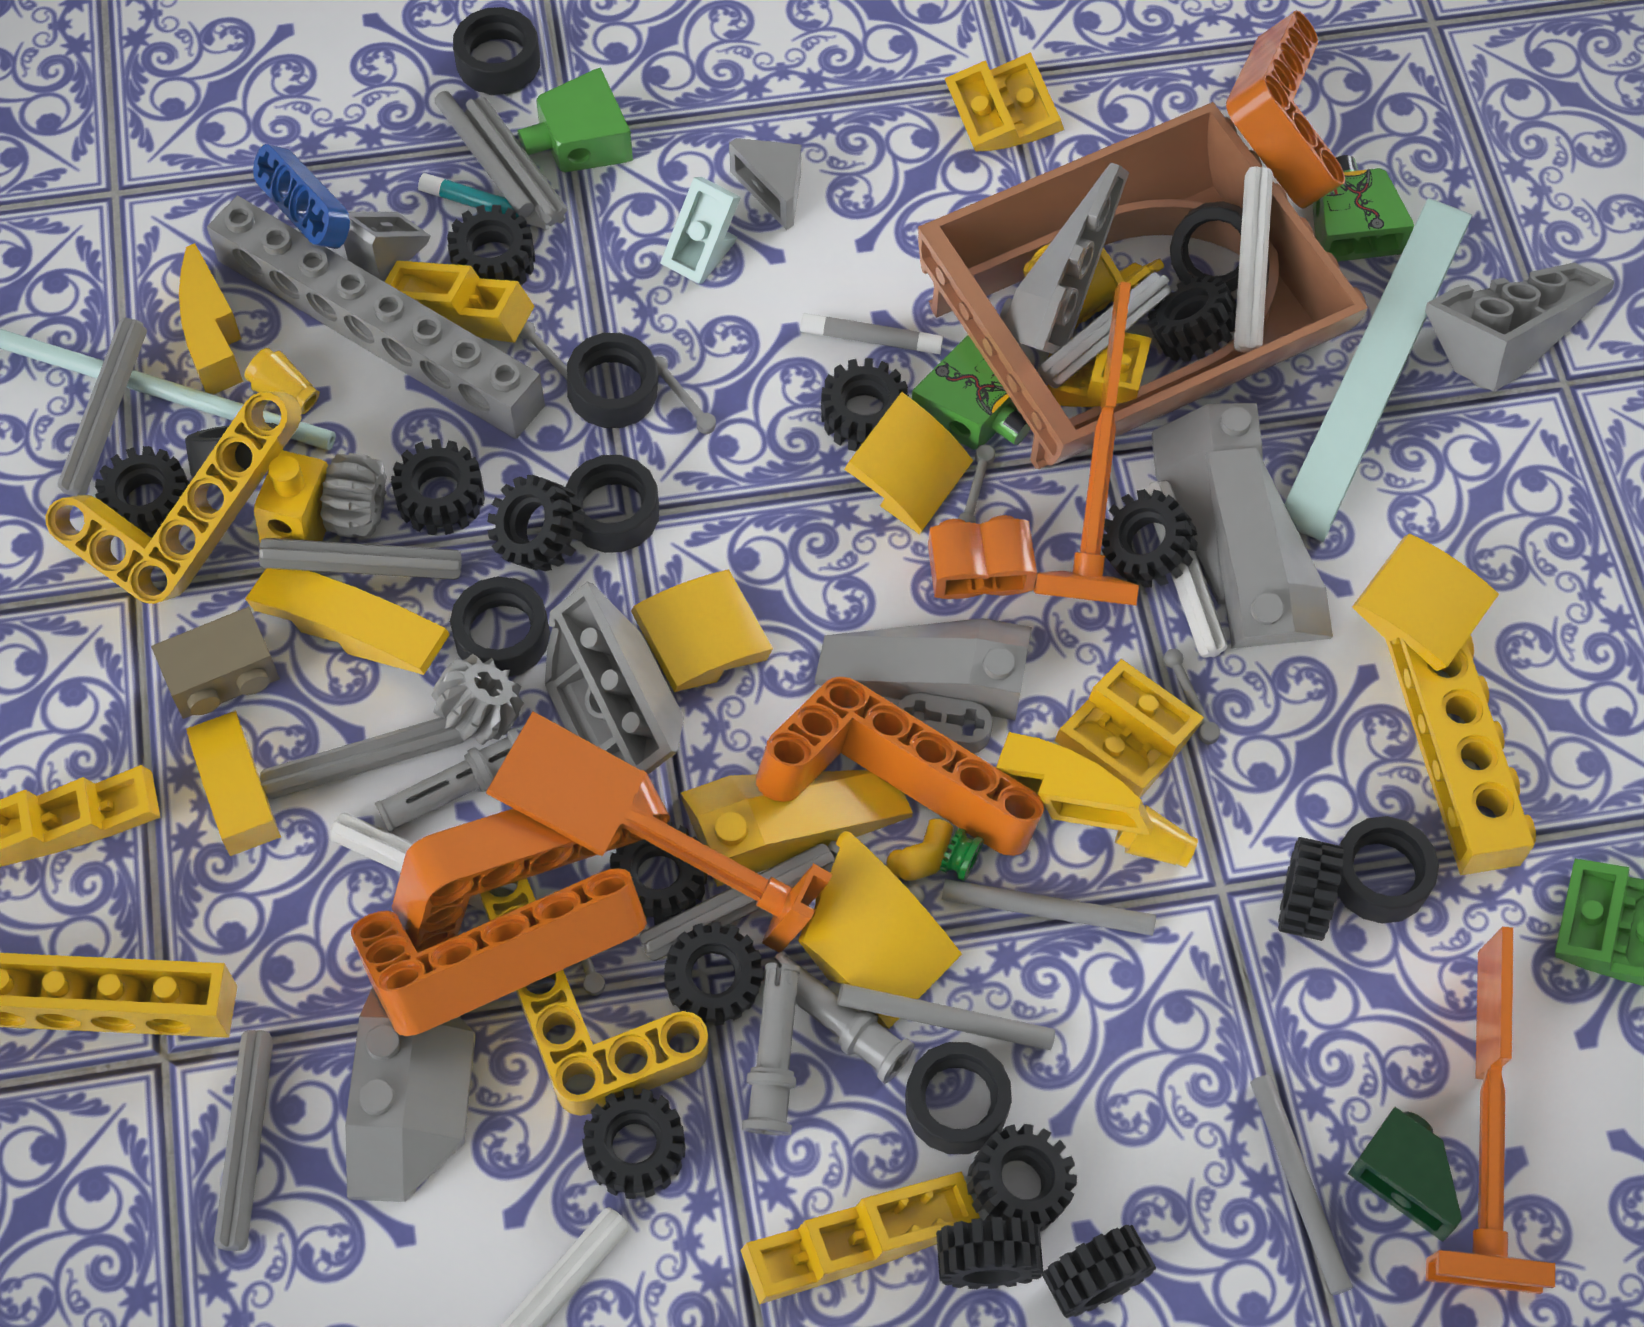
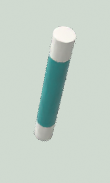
M423 173L419 179L418 190L474 208L484 205L487 212H492V205H501L502 214H505L508 207L513 209L507 199L502 196L427 173ZM535 209L530 216L525 218L529 225L548 230L550 227L543 222Z

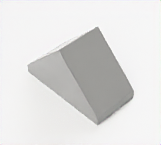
M740 138L729 142L730 172L786 230L794 225L801 178V144Z
M348 212L350 229L344 247L348 261L385 282L396 261H409L427 245L431 235L398 212Z

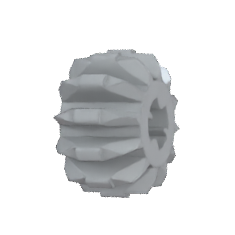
M349 453L348 455L337 454L332 459L331 464L326 468L325 482H322L323 494L320 498L322 501L320 515L326 531L352 538H358L359 536L371 537L376 531V527L381 522L384 498L387 493L385 491L387 476L381 460L354 453Z
M472 654L464 660L456 659L442 673L431 695L436 701L433 713L446 718L445 729L455 728L460 732L463 741L473 736L477 742L484 745L488 740H492V738L499 740L514 725V721L521 713V707L524 704L519 697L522 686L509 681L510 670L500 671L495 667L492 658L482 663L477 656Z

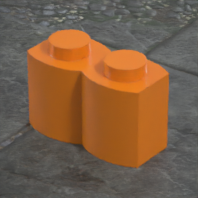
M1000 515L981 524L965 522L962 519H948L939 525L930 527L928 551L934 597L941 599H963L982 594L1004 596L1034 590L1037 569L1028 520L1015 519L1009 515Z

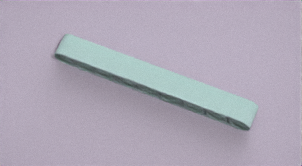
M1431 198L1427 199L1285 502V506L1298 532L1322 542L1325 541L1427 318L1425 312L1427 302L1436 298L1463 239L1472 214Z

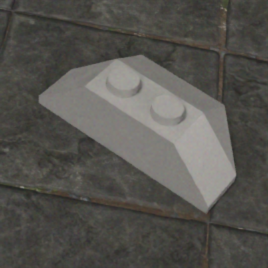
M586 582L550 611L549 626L552 627L547 647L545 687L565 729L649 774L678 752L684 716L642 633L593 583Z
M373 986L359 1016L345 1124L347 1197L349 1200L406 1202L417 1191L416 1188L435 1173L465 1142L476 1035L460 1017L417 1035H399L394 1030Z

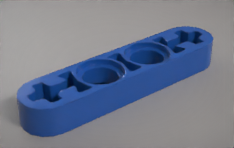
M269 144L262 145L255 156L253 166L254 179L258 186L312 244L333 249L340 248L345 243L350 229V218L347 209L291 150Z

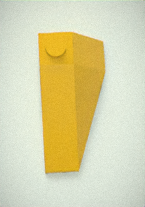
M867 769L823 771L797 798L786 802L774 801L765 797L756 786L757 774L730 775L680 793L698 841L755 873L772 868L818 844H825L828 847L831 841L837 842L838 837L844 831L851 832L855 837L913 817L912 809L905 794ZM713 877L717 887L725 884Z

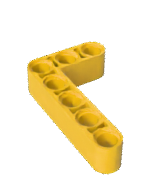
M260 392L252 395L244 403L152 538L101 500L91 495L64 497L54 501L46 513V526L49 533L65 547L144 603L156 604L180 596L187 589L268 472L270 462L279 456L297 430L301 421V408L298 401L286 392ZM269 401L275 402L281 411L280 423L275 428L269 427L263 417V410ZM241 442L246 444L252 452V462L246 470L241 468L235 459L236 448ZM212 484L217 485L224 495V503L219 510L213 509L207 500V491ZM74 506L79 508L84 516V525L81 531L76 530L70 522V512ZM184 525L189 527L195 535V545L191 551L185 549L179 540V532ZM115 536L123 541L126 548V554L122 561L117 560L110 550L111 541ZM155 566L161 568L167 577V585L163 592L158 590L151 580V573Z
M527 878L513 882L517 885V888L512 894L505 897L494 896L490 893L491 890L480 893L489 921L536 901ZM564 970L547 976L555 980V985L547 993L534 994L527 990L528 985L516 990L556 1097L563 1109L571 1114L579 1116L591 1114V1110L596 1104L601 1107L606 1104L605 1097L614 1092L616 1098L623 1097V1089L633 1088L634 1095H639L643 1089L651 1090L695 1072L707 1060L709 1051L707 1027L703 1020L694 1013L686 1011L675 1012L593 1045ZM556 1025H568L575 1030L573 1037L566 1043L555 1044L546 1039L549 1030ZM687 1033L694 1036L699 1043L690 1052L680 1053L671 1049L669 1046L670 1040L677 1034ZM627 1054H639L646 1059L647 1064L637 1073H624L617 1067L619 1060ZM586 1074L592 1077L595 1083L591 1090L585 1094L576 1095L565 1089L568 1080L574 1075Z

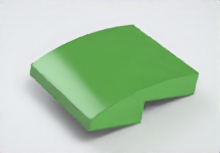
M1575 858L1556 944L1555 957L1598 974L1644 986V879L1629 877V867Z

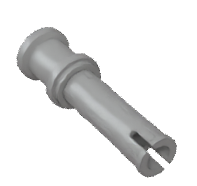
M516 728L508 730L506 738L481 750L475 747L467 750L468 753L464 755V761L430 778L424 779L389 798L375 802L389 833L478 788L481 792L487 791L519 735Z
M784 951L774 957V960L778 962V968L782 967V963L800 967L796 1004L839 1037L838 1044L843 1052L847 1055L855 1053L878 1071L877 1078L884 1084L891 1081L900 1072L914 1050V1043L909 1039L901 1041L878 1023V1016L875 1013L863 1010L859 1012L854 1008L838 1005V995L790 959ZM764 970L762 979L765 981L766 971Z
M777 963L765 964L766 977L757 1065L751 1068L750 1073H747V1083L752 1087L748 1119L742 1121V1130L756 1134L788 1136L791 1135L792 1125L787 1123L790 1089L796 1087V1077H794V1072L789 1070L800 967L782 963V967L778 968Z

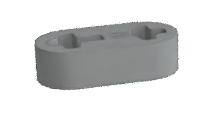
M913 693L905 696L897 705L912 716H914V711L923 712V722L973 754L981 751L988 745L993 726L992 717L989 711L979 703L930 694ZM965 720L975 721L973 736L962 734V726Z

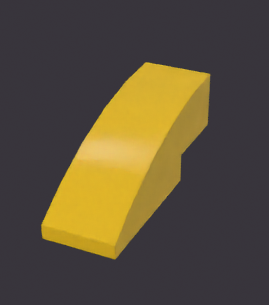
M191 244L185 249L180 272L179 305L181 324L189 353L205 392L214 395L243 382L234 354L229 347L230 344L242 338L229 304L196 244Z
M397 260L385 280V283L475 336L490 340L515 343L535 307L518 281L481 279L473 267L468 265Z
M236 710L186 728L219 834L229 855L233 856L281 838Z
M1012 732L1008 733L996 768L1039 795L1051 819L1151 835L1153 824L1142 800L1120 779L1099 764L1066 747L1049 741Z

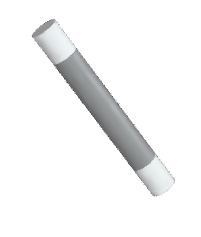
M803 313L800 332L941 354L942 335Z

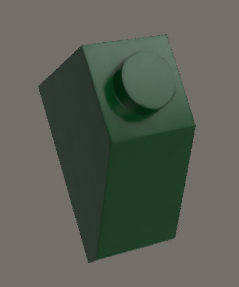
M1394 1107L1350 1169L1348 1175L1443 1242L1462 1220L1444 1142L1433 1133V1128L1425 1119L1415 1113L1402 1112L1397 1107Z

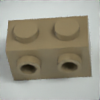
M249 606L151 646L171 696L183 719L192 715L210 713L223 702L240 695L256 694L264 690L270 683L280 679Z

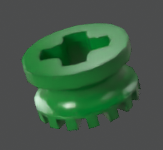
M959 828L951 840V843L954 845L950 843L948 845L951 852H945L940 870L945 873L954 870L958 874L957 879L965 882L978 859L984 839L979 836L975 839H969L966 836V830Z

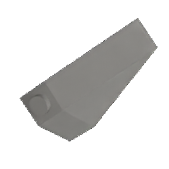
M1114 163L1108 165L1017 287L1013 299L1008 298L1004 303L1000 317L1017 342L1054 354L1071 340L1129 172L1120 165Z
M1574 262L1532 271L1526 281L1510 283L1504 277L1491 280L1490 288L1474 291L1469 285L1456 287L1427 302L1425 312L1454 372L1472 380L1473 384L1477 387L1495 392L1522 376L1612 290L1614 280Z
M1257 403L1206 404L1152 432L1156 479L1158 482L1167 481L1171 484L1178 504L1192 519L1191 522L1196 527L1198 535L1193 536V538L1198 542L1195 553L1202 573L1218 604H1226L1205 454L1210 451L1256 447L1263 460Z
M1257 448L1207 452L1205 456L1232 648L1331 639L1333 634L1326 587Z
M980 618L825 635L815 676V684L823 685L834 677H847L858 681L883 697L902 700L910 694L923 693L973 701L983 705L991 716L1015 720L1032 627Z

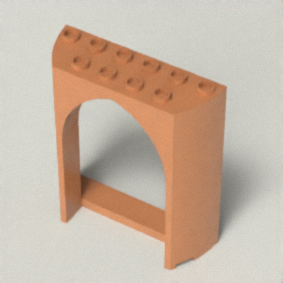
M1214 102L918 226L921 269L924 274L928 273L934 284L933 299L929 300L931 311L936 318L951 311L954 312L1034 433L1030 461L1035 469L1058 464L1093 448L1095 426L1102 409L1101 406H1096L1072 418H1068L987 296L1023 281L1025 278L1023 273L1025 263L1030 261L1034 253L1053 241L1110 163L1120 165L1129 172L1104 245L1133 237L1150 235L1173 236L1175 229L1188 212L1204 203L1224 201L1238 205L1243 209L1245 174L1250 167H1262V163L1257 153L1249 150L1239 137L1232 120L1229 117H1224ZM1272 183L1262 346L1248 353L1239 352L1234 348L1233 339L1207 357L1141 386L1137 399L1116 404L1114 408L1115 437L1352 330L1364 317L1368 307L1363 294L1358 288L1352 287L1342 274L1336 258L1333 254L1324 250L1315 238L1309 222L1297 214L1288 202L1284 189L1278 183ZM1222 221L1206 222L1199 226L1191 235V238L1214 243L1240 255L1241 235L1229 223Z

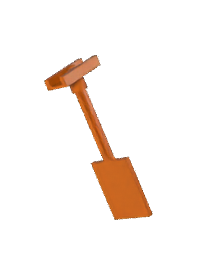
M1120 282L1115 289L1101 401L1102 411L1095 426L1080 552H1075L1073 572H1037L1034 585L1035 594L1137 606L1139 585L1116 577L1103 576L1105 555H1100L1116 433L1114 408L1117 402L1131 283Z
M532 711L487 789L486 794L600 856L604 855L618 828L630 831L756 900V906L773 914L762 944L779 953L788 946L811 920L815 910L808 906L829 883L833 875L832 873L813 863L793 888L773 877H770L769 880L635 807L633 799L647 773Z
M1502 926L1478 951L1475 1079L1483 1080L1480 1090L1478 1229L1473 1230L1472 1253L1439 1250L1427 1257L1426 1281L1541 1294L1543 1293V1287H1555V1263L1508 1257V1232L1503 1231L1505 1087L1502 1078V1067L1512 1059L1513 927Z

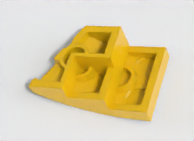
M844 831L836 842V845L840 848L830 871L833 875L829 883L815 898V912L811 920L802 929L798 941L830 981L919 999L962 953L926 908L891 870L851 832ZM875 1013L878 1016V1023L888 1029L899 1019Z

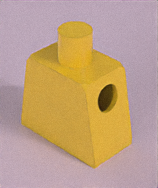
M284 450L270 462L269 471L254 505V516L260 542L263 538L323 540L326 529L320 515L322 509L320 498L323 494L322 482H325L327 462Z

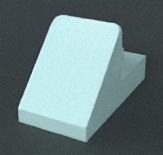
M694 177L660 264L698 284H702L736 242L737 237L727 231L741 197L703 177Z

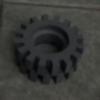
M484 205L477 206V215L475 216L469 210L462 213L463 223L456 219L452 224L453 232L448 231L447 246L451 264L472 266L481 279L518 281L522 286L527 281L526 273L532 274L534 270L533 262H535L532 232L530 226L527 227L526 219L522 215L517 218L516 211L509 207L505 214H502L501 205H492V212H485ZM498 242L509 246V249L504 254L493 258H484L474 254L478 247L486 243Z
M1206 275L1201 281L1200 277L1197 276L1191 278V282L1188 285H1185L1184 281L1177 284L1178 290L1171 292L1164 301L1148 313L1149 321L1147 323L1166 357H1170L1171 360L1176 362L1181 357L1183 362H1189L1193 355H1196L1197 359L1206 357L1205 351L1212 349L1214 353L1220 349L1218 343L1221 341L1228 343L1233 338L1230 332H1235L1237 304L1226 283L1219 277L1214 279L1212 275Z
M865 358L864 366H858L857 360L852 359L848 360V370H845L840 364L834 368V377L830 374L826 377L825 387H822L821 420L824 422V430L829 436L834 433V442L841 446L846 439L848 440V450L856 451L857 445L865 441L899 394L903 392L907 395L908 386L906 381L901 382V374L896 369L888 374V363L881 361L879 367L875 368L873 367L872 358ZM866 395L880 400L883 408L875 414L861 415L850 411L846 403L853 397Z
M432 439V448L425 449L422 441L415 444L417 454L413 455L406 450L401 454L403 464L396 462L393 467L395 476H391V485L397 508L406 524L411 521L412 528L418 532L426 525L428 535L437 536L438 527H444L445 535L454 533L452 524L458 523L461 529L469 526L467 515L476 519L480 514L478 505L483 506L484 486L479 463L475 457L471 458L470 450L463 446L458 451L457 442L448 440L446 448H442L440 439ZM435 477H450L457 482L456 489L449 495L441 498L424 497L419 492L423 483Z
M143 446L142 455H137L133 447L126 450L129 458L122 460L118 454L110 458L114 466L113 469L106 465L101 468L99 472L103 480L96 479L95 488L98 493L95 496L152 538L189 485V482L179 461L174 456L170 459L167 451L159 449L155 456L152 447ZM158 484L163 487L161 495L151 503L134 506L126 502L127 496L141 485Z
M527 475V479L519 476L513 479L515 487L506 484L501 489L505 498L502 500L495 497L491 504L498 508L497 514L489 513L487 522L495 524L494 529L487 530L489 539L497 541L492 547L496 553L502 554L501 558L532 570L549 571L552 570L551 565L560 567L565 563L562 554L572 557L576 551L570 545L572 540L581 542L583 533L575 530L576 525H584V516L575 512L583 507L579 500L573 498L575 493L561 484L535 475ZM543 505L545 512L543 527L540 533L532 541H529L527 536L529 519L533 512Z
M1145 489L1137 490L1138 500L1134 501L1127 494L1121 498L1125 504L1122 509L1113 504L1108 510L1114 516V519L1109 520L1105 518L1104 530L1107 534H1103L1102 545L1104 549H1102V552L1122 577L1124 576L1128 582L1137 584L1138 581L1143 587L1152 588V580L1154 579L1160 586L1168 584L1166 574L1171 572L1176 579L1183 574L1178 568L1181 562L1187 566H1190L1193 558L1188 553V550L1197 551L1198 542L1193 538V536L1198 535L1197 530L1191 522L1192 519L1170 495L1166 497L1159 490H1153L1152 497ZM1148 524H1162L1165 528V538L1162 543L1150 553H1135L1132 549V540L1136 533Z
M680 825L678 830L689 836L688 829ZM641 840L617 848L616 853L611 852V869L619 868L630 872L646 920L647 917H653L654 925L663 922V917H673L681 913V911L695 906L696 899L702 901L705 894L704 884H707V874L650 842ZM663 856L673 860L679 868V875L676 881L664 889H651L645 886L638 878V871L647 859Z
M1298 837L1294 851H1292L1290 866H1288L1286 874L1287 879L1282 892L1283 898L1280 904L1281 911L1278 919V930L1280 932L1320 941L1324 940L1325 934L1329 929V922L1332 920L1333 907L1338 896L1337 889L1341 881L1340 872L1343 867L1342 858L1344 854L1342 846Z
M712 921L710 926H703L702 923L694 925L692 931L681 933L677 937L675 945H671L667 953L664 968L665 989L668 991L672 1005H676L680 1011L691 1012L699 1016L705 1025L706 1022L715 1023V1026L724 1025L725 1021L730 1019L735 1021L742 1017V1013L747 1009L749 1010L755 1003L763 978L762 958L759 949L755 950L753 946L754 941L748 935L744 937L740 934L738 927L730 925V928L723 927L721 922ZM719 954L731 962L735 971V978L732 985L726 991L719 994H708L701 991L695 985L692 979V969L696 961L702 956Z
M633 1088L623 1089V1097L616 1098L613 1092L605 1097L606 1104L603 1107L596 1104L591 1110L592 1119L591 1121L586 1120L583 1128L585 1138L582 1139L583 1150L593 1178L599 1185L605 1184L609 1193L617 1196L618 1191L625 1193L626 1199H636V1193L645 1192V1197L647 1198L655 1195L654 1189L661 1185L663 1189L667 1188L671 1184L670 1177L673 1174L678 1176L682 1168V1157L685 1158L684 1130L676 1109H670L669 1101L662 1095L657 1100L653 1098L651 1090L643 1089L642 1095H634ZM631 1124L646 1126L656 1137V1147L653 1153L646 1160L639 1163H628L616 1156L612 1148L616 1134L623 1127Z
M1015 1124L1006 1126L1000 1134L997 1131L990 1136L974 1157L975 1160L969 1166L967 1176L972 1177L971 1181L967 1184L968 1195H977L976 1200L972 1203L976 1213L985 1209L989 1215L984 1221H989L992 1217H1002V1220L1020 1218V1222L1030 1220L1040 1226V1232L1045 1230L1071 1203L1075 1193L1070 1191L1077 1185V1175L1069 1174V1171L1075 1166L1072 1156L1063 1159L1060 1155L1066 1148L1061 1140L1052 1146L1047 1142L1052 1133L1043 1128L1038 1135H1034V1125L1023 1124L1019 1131H1016ZM1012 1161H1022L1030 1165L1038 1173L1041 1180L1039 1195L1032 1199H1020L1010 1193L1002 1180L1004 1165Z
M992 1217L989 1221H983L982 1218L971 1219V1223L959 1221L955 1222L954 1226L946 1225L936 1233L939 1279L944 1285H952V1287L956 1288L968 1286V1289H979L981 1286H988V1289H995L999 1285H1005L1006 1287L1017 1286V1282L1027 1284L1032 1282V1279H1039L1043 1275L1040 1226L1034 1224L1033 1221L1025 1220L1020 1222V1218L1002 1220V1217Z
M1124 1225L1120 1229L1117 1227L1110 1230L1106 1235L1100 1234L1094 1237L1087 1244L1082 1243L1075 1247L1076 1250L1073 1252L1065 1253L1059 1257V1261L1051 1263L1048 1269L1043 1271L1042 1276L1063 1316L1070 1318L1072 1316H1079L1086 1310L1087 1312L1094 1310L1098 1305L1106 1304L1117 1295H1123L1128 1292L1130 1287L1139 1285L1144 1281V1278L1153 1274L1156 1266L1134 1226Z

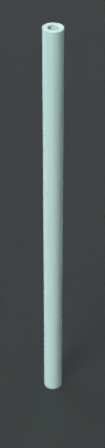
M0 329V349L98 378L103 360ZM136 370L132 371L126 388L232 421L244 405L243 403ZM263 410V417L266 423L279 425L281 415ZM300 421L297 430L290 439L331 450L336 434L333 431Z

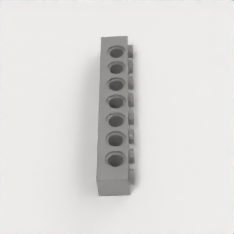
M237 195L207 226L219 262L514 439L520 436L545 407L540 373L330 249L312 244L301 232Z

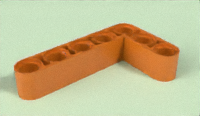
M1296 10L1258 36L1226 101V108L1235 126L1266 167L1272 170L1273 176L1291 200L1300 208L1305 209L1344 184L1345 175L1336 157L1293 101L1318 45V37L1314 27L1303 13Z
M841 676L826 681L769 737L756 775V786L765 797L780 802L792 801L841 753L958 828L966 830V833L974 838L977 836L983 838L984 844L1003 855L1010 856L1020 855L1027 850L1044 811V804L1040 796L1030 788L858 681Z
M647 774L633 799V805L668 824L670 815ZM514 808L433 833L415 842L405 854L392 903V911L398 916L417 953L459 934L471 896L598 854ZM618 828L605 852L644 839L624 828Z
M616 868L599 872L417 953L398 916L391 911H378L361 918L353 925L351 936L368 978L394 1030L399 1035L411 1036L426 1032L638 935L645 928L647 921L630 872L625 869Z

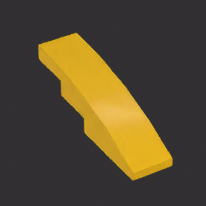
M266 568L245 598L254 611L290 620L301 633L338 642L349 655L422 675L426 673L450 635L446 628L399 605L312 571Z
M139 765L98 783H93L82 777L38 796L25 789L0 799V867L68 850L161 818L152 771L143 765Z
M962 1171L862 1198L855 1207L805 1220L798 1229L747 1242L740 1251L760 1305L869 1270L936 1245V1233L938 1230H942V1227L946 1225L954 1226V1223L959 1221L971 1223V1219H978L980 1216L972 1206L973 1198L971 1195H968L967 1183Z

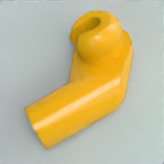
M941 819L929 820L923 842L905 847L903 850H893L887 857L886 866L897 878H902L905 881H914L936 874L940 870L941 862L945 857L944 854L948 849L954 830L953 825Z

